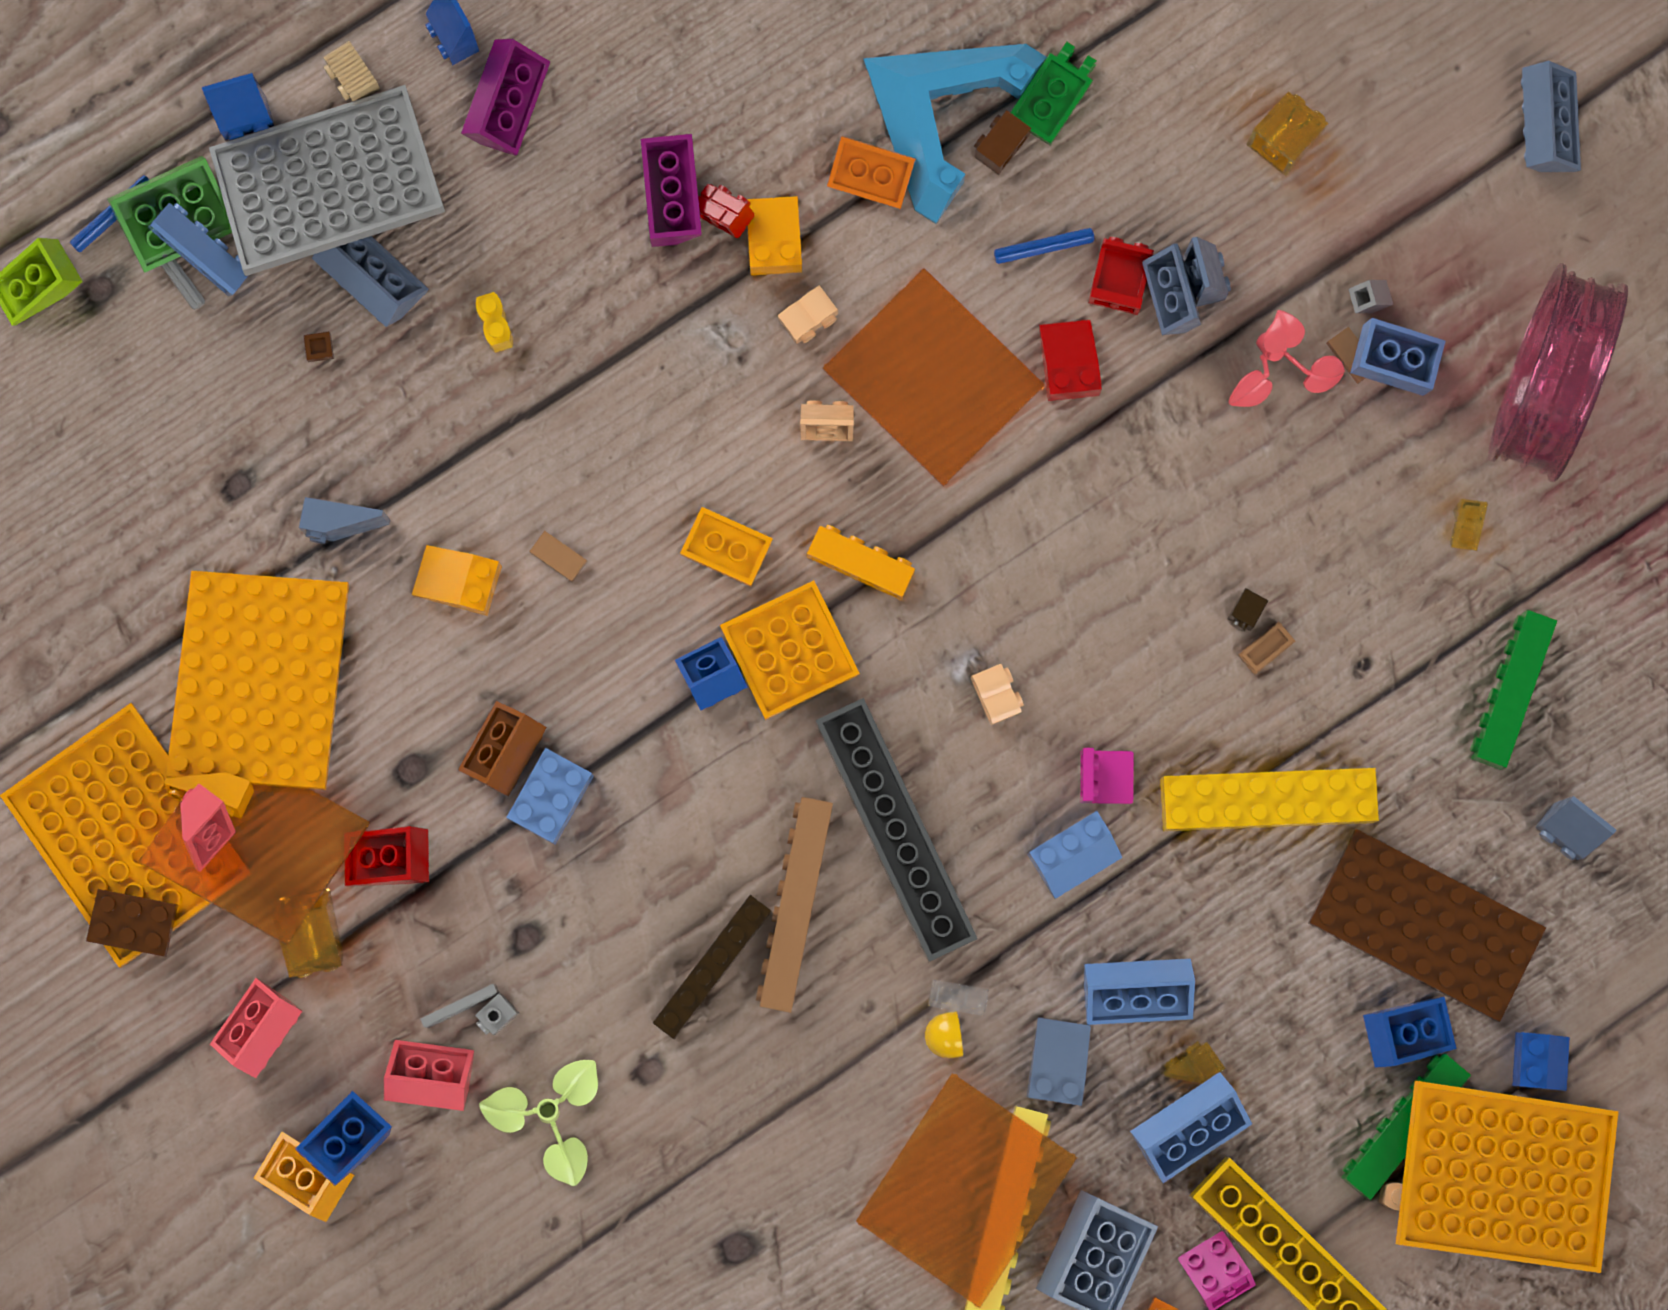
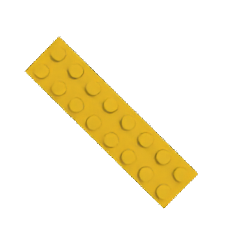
M1376 768L1163 776L1160 779L1163 832L1365 824L1379 821Z
M1224 1157L1189 1195L1306 1310H1387L1231 1158Z

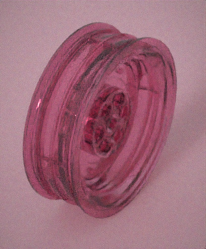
M1563 263L1556 267L1550 277L1523 338L1498 410L1488 451L1489 461L1495 462L1501 456L1503 462L1510 459L1519 462L1521 468H1526L1527 466L1537 468L1540 474L1544 475L1547 473V478L1550 482H1556L1564 472L1591 416L1615 350L1628 298L1627 284L1621 283L1615 289L1614 284H1608L1607 286L1595 283V278L1592 277L1587 280L1576 277L1574 271L1566 274L1567 266Z

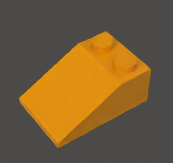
M798 196L747 199L751 203L749 207L755 213V217L748 225L751 275L802 273Z
M426 545L412 596L488 616L502 565L499 561L478 555Z
M281 1132L253 1179L310 1216L327 1222L354 1174L349 1173L334 1186L295 1150L301 1142Z

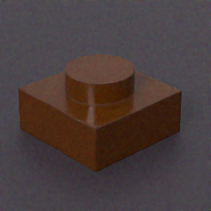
M329 331L304 335L308 362L334 359L332 338Z

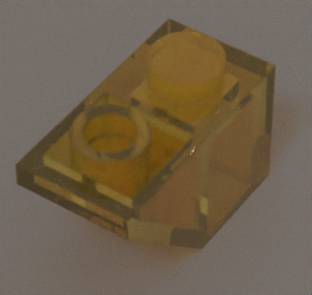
M1196 1041L1185 1049L1187 1054L1182 1058L1178 1059L1175 1056L1163 1064L1166 1069L1160 1073L1163 1077L1203 1084L1226 1068L1208 1042L1200 1044L1199 1041Z

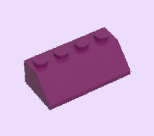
M495 39L461 134L480 145L517 156L550 61L514 39Z
M692 134L640 139L651 247L678 245L701 236Z

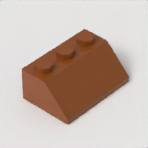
M496 701L458 770L509 797L547 727L526 714Z

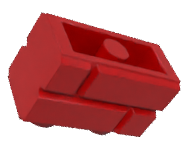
M707 184L701 192V196H698L700 219L735 238L741 236L746 229L745 226H748L755 217V213L749 207L751 203L741 195L737 197L732 196L731 191L723 185H719L717 188L712 184Z

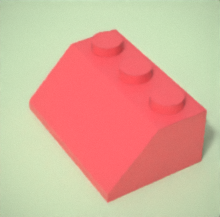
M198 784L194 789H190L185 793L180 804L183 841L195 868L200 872L236 832L224 802Z
M255 978L210 1045L234 1067L257 1078L259 1073L266 1067L268 1060L275 1050L281 1045L286 1034L297 1022L302 1010L261 980Z
M395 1040L384 1076V1101L464 1111L469 1092L474 1050Z

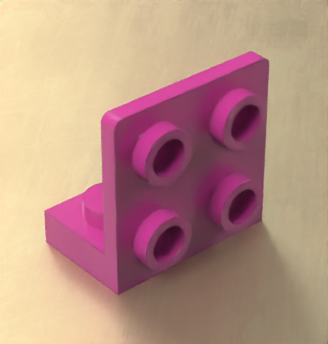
M1083 748L1080 751V803L1132 804L1134 753L1132 751H1094V748Z
M1223 1231L1178 1258L1181 1266L1200 1293L1208 1310L1218 1309L1256 1285L1250 1270Z

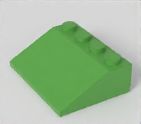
M202 156L107 198L144 273L180 257L176 251L147 228L168 203L173 206L177 203L188 212L186 217L192 223H195L197 220L208 229L206 235L212 240L220 239L232 233L221 190L206 159Z

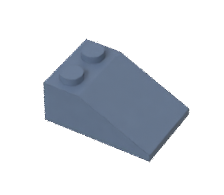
M1193 237L1183 259L1196 306L1225 301L1228 292L1231 291L1229 278L1223 275V255L1221 252H1217L1215 244L1199 237Z
M305 497L299 529L306 537L310 538L311 542L325 544L326 540L336 541L390 524V519L383 510Z
M1574 796L1555 802L1535 827L1540 831L1539 835L1545 841L1551 844L1553 842L1562 848L1560 852L1570 860H1574V858L1576 860L1584 859L1616 832L1614 827Z
M1044 1018L1037 1019L1026 1097L1082 1106L1090 1025Z

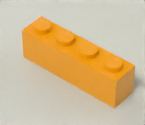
M827 525L826 528L819 526L807 552L808 559L902 601L915 573V568L911 567L912 563L901 557H898L897 560L887 556L888 552L876 546L871 549L864 545L865 542L855 536L847 538L840 535L841 531L831 525Z

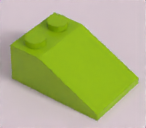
M37 238L0 272V306L12 326L18 325L63 299L83 282L58 239Z

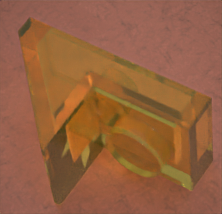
M1467 499L1459 501L1453 511L1455 524L1450 541L1451 548L1477 551L1487 511V502Z

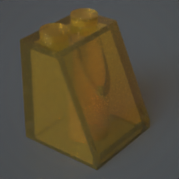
M1289 91L1253 129L1246 144L1285 176L1300 161L1328 125L1322 113L1317 110L1313 111L1305 105L1306 102L1302 97L1297 94L1293 95Z
M330 889L278 900L273 920L289 978L295 976L304 978L310 976L313 972L322 970L324 972H331L342 966L343 951Z

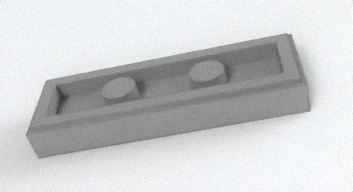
M491 984L420 1020L424 1027L430 1028L495 997L500 992L496 984Z

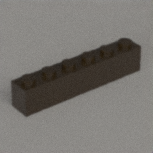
M749 895L653 1021V1024L672 1039H676L772 911L752 895Z

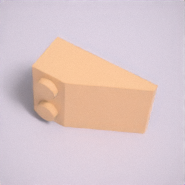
M815 400L807 401V404H801V440L853 441L854 405H848L846 401H835L833 405H822L821 401Z

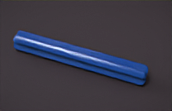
M143 175L128 189L150 179ZM109 205L70 240V244L76 251L82 252L117 220L111 206Z
M1092 228L1082 229L994 250V257L996 263H1005L1093 243L1095 236Z

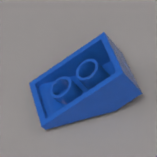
M433 0L426 12L428 23L425 26L432 38H438L440 45L437 48L443 59L449 58L451 64L455 65L479 52L472 27L458 1Z
M253 73L202 87L219 131L225 140H234L243 137L245 134L256 133L275 126L267 98Z
M1445 997L1406 1004L1363 1015L1375 1068L1397 1066L1457 1049Z
M352 1091L295 1150L336 1186L390 1135L392 1126Z

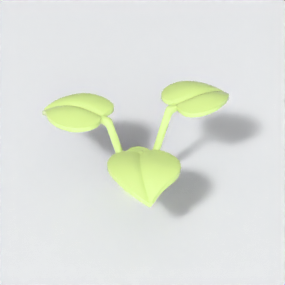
M579 1060L561 1068L553 1079V1089L562 1097L555 1100L544 1099L539 1102L537 1108L525 1111L528 1106L527 1098L521 1090L513 1087L502 1088L479 1103L485 1119L493 1127L506 1133L521 1130L525 1124L524 1116L538 1114L542 1122L551 1124L558 1144L551 1145L544 1154L543 1164L547 1173L554 1179L571 1186L578 1185L587 1169V1150L584 1144L577 1138H569L563 1142L555 1121L560 1114L558 1104L564 1102L566 1098L574 1106H583L590 1103L596 1096L598 1078L596 1062L594 1060Z

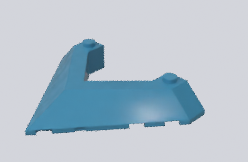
M1027 44L863 58L894 151L916 158L907 187L916 212L937 224L965 180L964 172L943 159L931 100L950 94L958 95L973 92L975 89L985 87H1000L1015 98L1020 99L1047 57Z

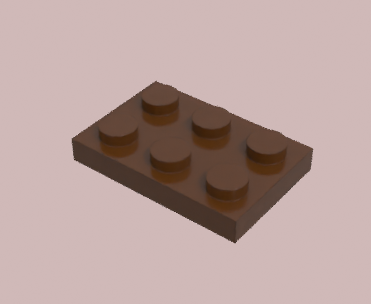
M98 889L86 941L167 957L178 904Z

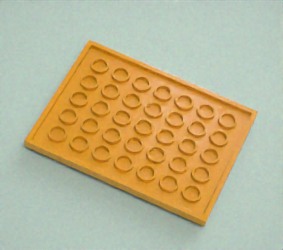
M191 571L166 770L167 778L226 772L251 781V784L326 790L349 592L348 582Z
M133 703L125 706L2 793L0 797L89 925L97 890L102 889L178 904L172 930L174 931L251 876L252 872L229 840L200 872L195 868L182 837L180 804L182 801L171 798L164 786V781L167 778L168 752ZM104 945L119 968H122L143 953Z
M1415 1081L1395 1244L1601 1273L1619 1111Z

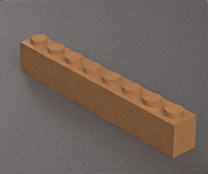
M805 797L801 798V803L795 802L792 818H797L795 829L790 828L787 844H792L790 855L785 854L782 870H787L785 881H779L777 896H781L780 907L774 906L772 922H776L774 933L769 932L766 948L771 949L769 959L764 958L761 974L766 975L764 986H758L756 1001H761L760 1007L788 1013L792 1012L833 803Z

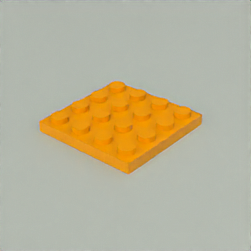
M814 580L720 625L765 720L860 675Z

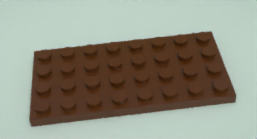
M1358 829L1354 830L1308 924L1496 1022L1501 1021L1547 928Z

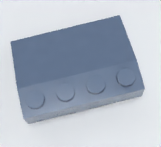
M1081 1190L1036 1289L1078 1310H1121L1158 1226Z

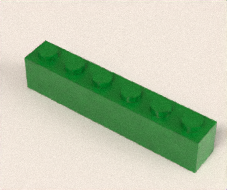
M1530 610L1517 615L1512 628L1516 630L1513 640H1508L1504 650V654H1507L1505 663L1500 664L1496 673V678L1499 679L1497 686L1491 689L1487 702L1491 704L1488 712L1483 713L1479 722V727L1482 730L1479 737L1474 738L1470 751L1474 752L1472 760L1499 770L1507 768L1557 620Z
M1440 1054L1439 1057L1435 1055L1426 1065L1428 1070L1423 1077L1417 1076L1410 1084L1411 1092L1406 1098L1402 1096L1393 1106L1394 1113L1389 1119L1384 1117L1376 1127L1377 1134L1373 1139L1367 1138L1360 1146L1359 1150L1361 1153L1356 1160L1350 1159L1342 1169L1344 1175L1341 1178L1365 1199L1371 1200L1406 1157L1415 1081L1462 1087L1471 1076L1470 1073L1447 1054Z

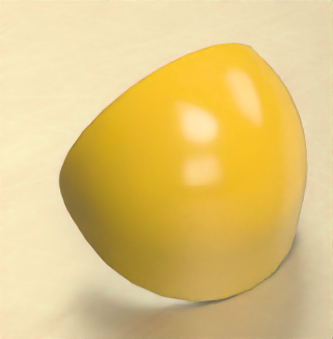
M957 1011L935 1016L926 1027V1044L939 1057H963L961 1030Z

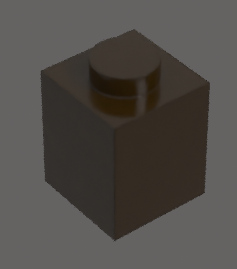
M1245 588L1227 619L1232 621L1231 625L1243 632L1246 629L1251 631L1269 600Z

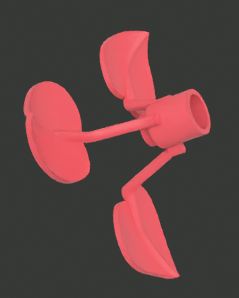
M1278 310L1268 330L1261 334L1256 342L1258 348L1263 353L1260 359L1263 363L1264 373L1262 374L1261 371L1255 370L1244 376L1232 392L1228 403L1231 406L1252 407L1262 403L1269 396L1272 390V382L1267 379L1269 377L1267 360L1275 362L1284 355L1303 373L1308 375L1303 385L1308 391L1313 393L1325 392L1334 387L1344 375V366L1339 358L1329 355L1318 359L1312 365L1311 370L1306 369L1287 352V348L1296 347L1301 343L1305 335L1304 326L1295 316Z

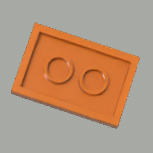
M841 136L827 187L901 209L916 158Z

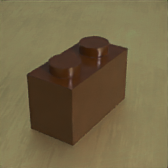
M1007 110L1002 116L998 114L989 126L991 128L987 136L982 134L974 145L976 148L974 157L998 175L1028 139L1031 128Z

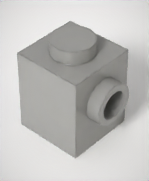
M1368 280L1349 289L1355 313L1373 314L1393 305L1387 280Z
M499 993L475 1015L479 1019L476 1024L486 1035L489 1032L492 1035H497L519 1012Z

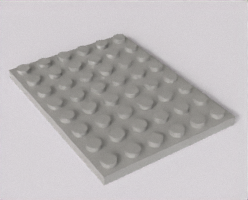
M405 85L209 147L245 276L445 212Z

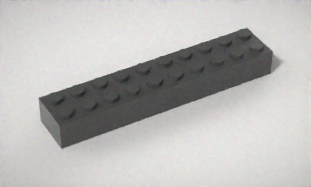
M864 698L817 719L816 726L928 963L977 940L978 938Z

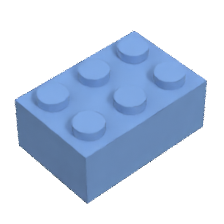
M1371 318L1363 324L1350 373L1424 396L1434 388L1446 341Z
M545 748L506 818L556 845L594 775Z

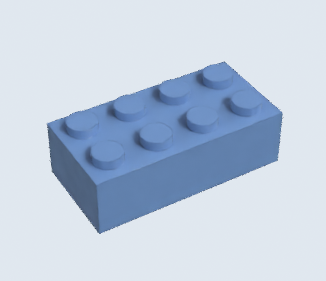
M1219 1072L1130 1132L1147 1163L1162 1183H1164L1251 1126L1252 1122L1236 1091Z

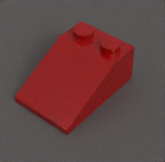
M1091 320L1039 325L1048 401L1099 396L1102 385Z
M407 826L344 833L345 886L399 885L429 882L428 829Z

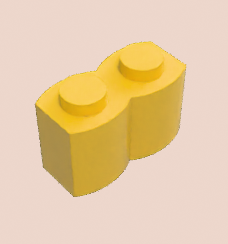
M492 292L476 297V309L483 323L484 335L490 348L495 353L512 348L513 336L506 322L505 310L498 295Z

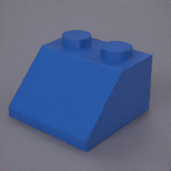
M722 637L675 660L700 711L747 688L738 665Z
M1524 1032L1515 1033L1512 1086L1567 1091L1570 1037Z

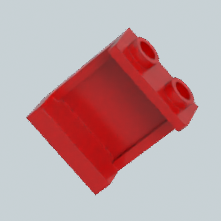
M1104 238L1088 303L1138 315L1147 281L1142 262L1152 257L1154 250L1149 249L1148 245L1142 243L1131 245L1124 243V240L1121 238Z

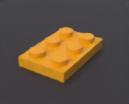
M701 507L680 555L752 587L773 538Z

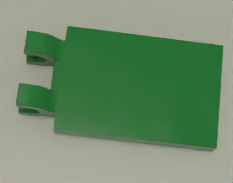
M1067 41L1057 56L1052 53L1048 55L1010 112L1031 128V134L1050 146L1093 83V80L1088 76L1095 68V63L1097 62V60L1089 55L1080 68L1068 62L1075 52V46Z

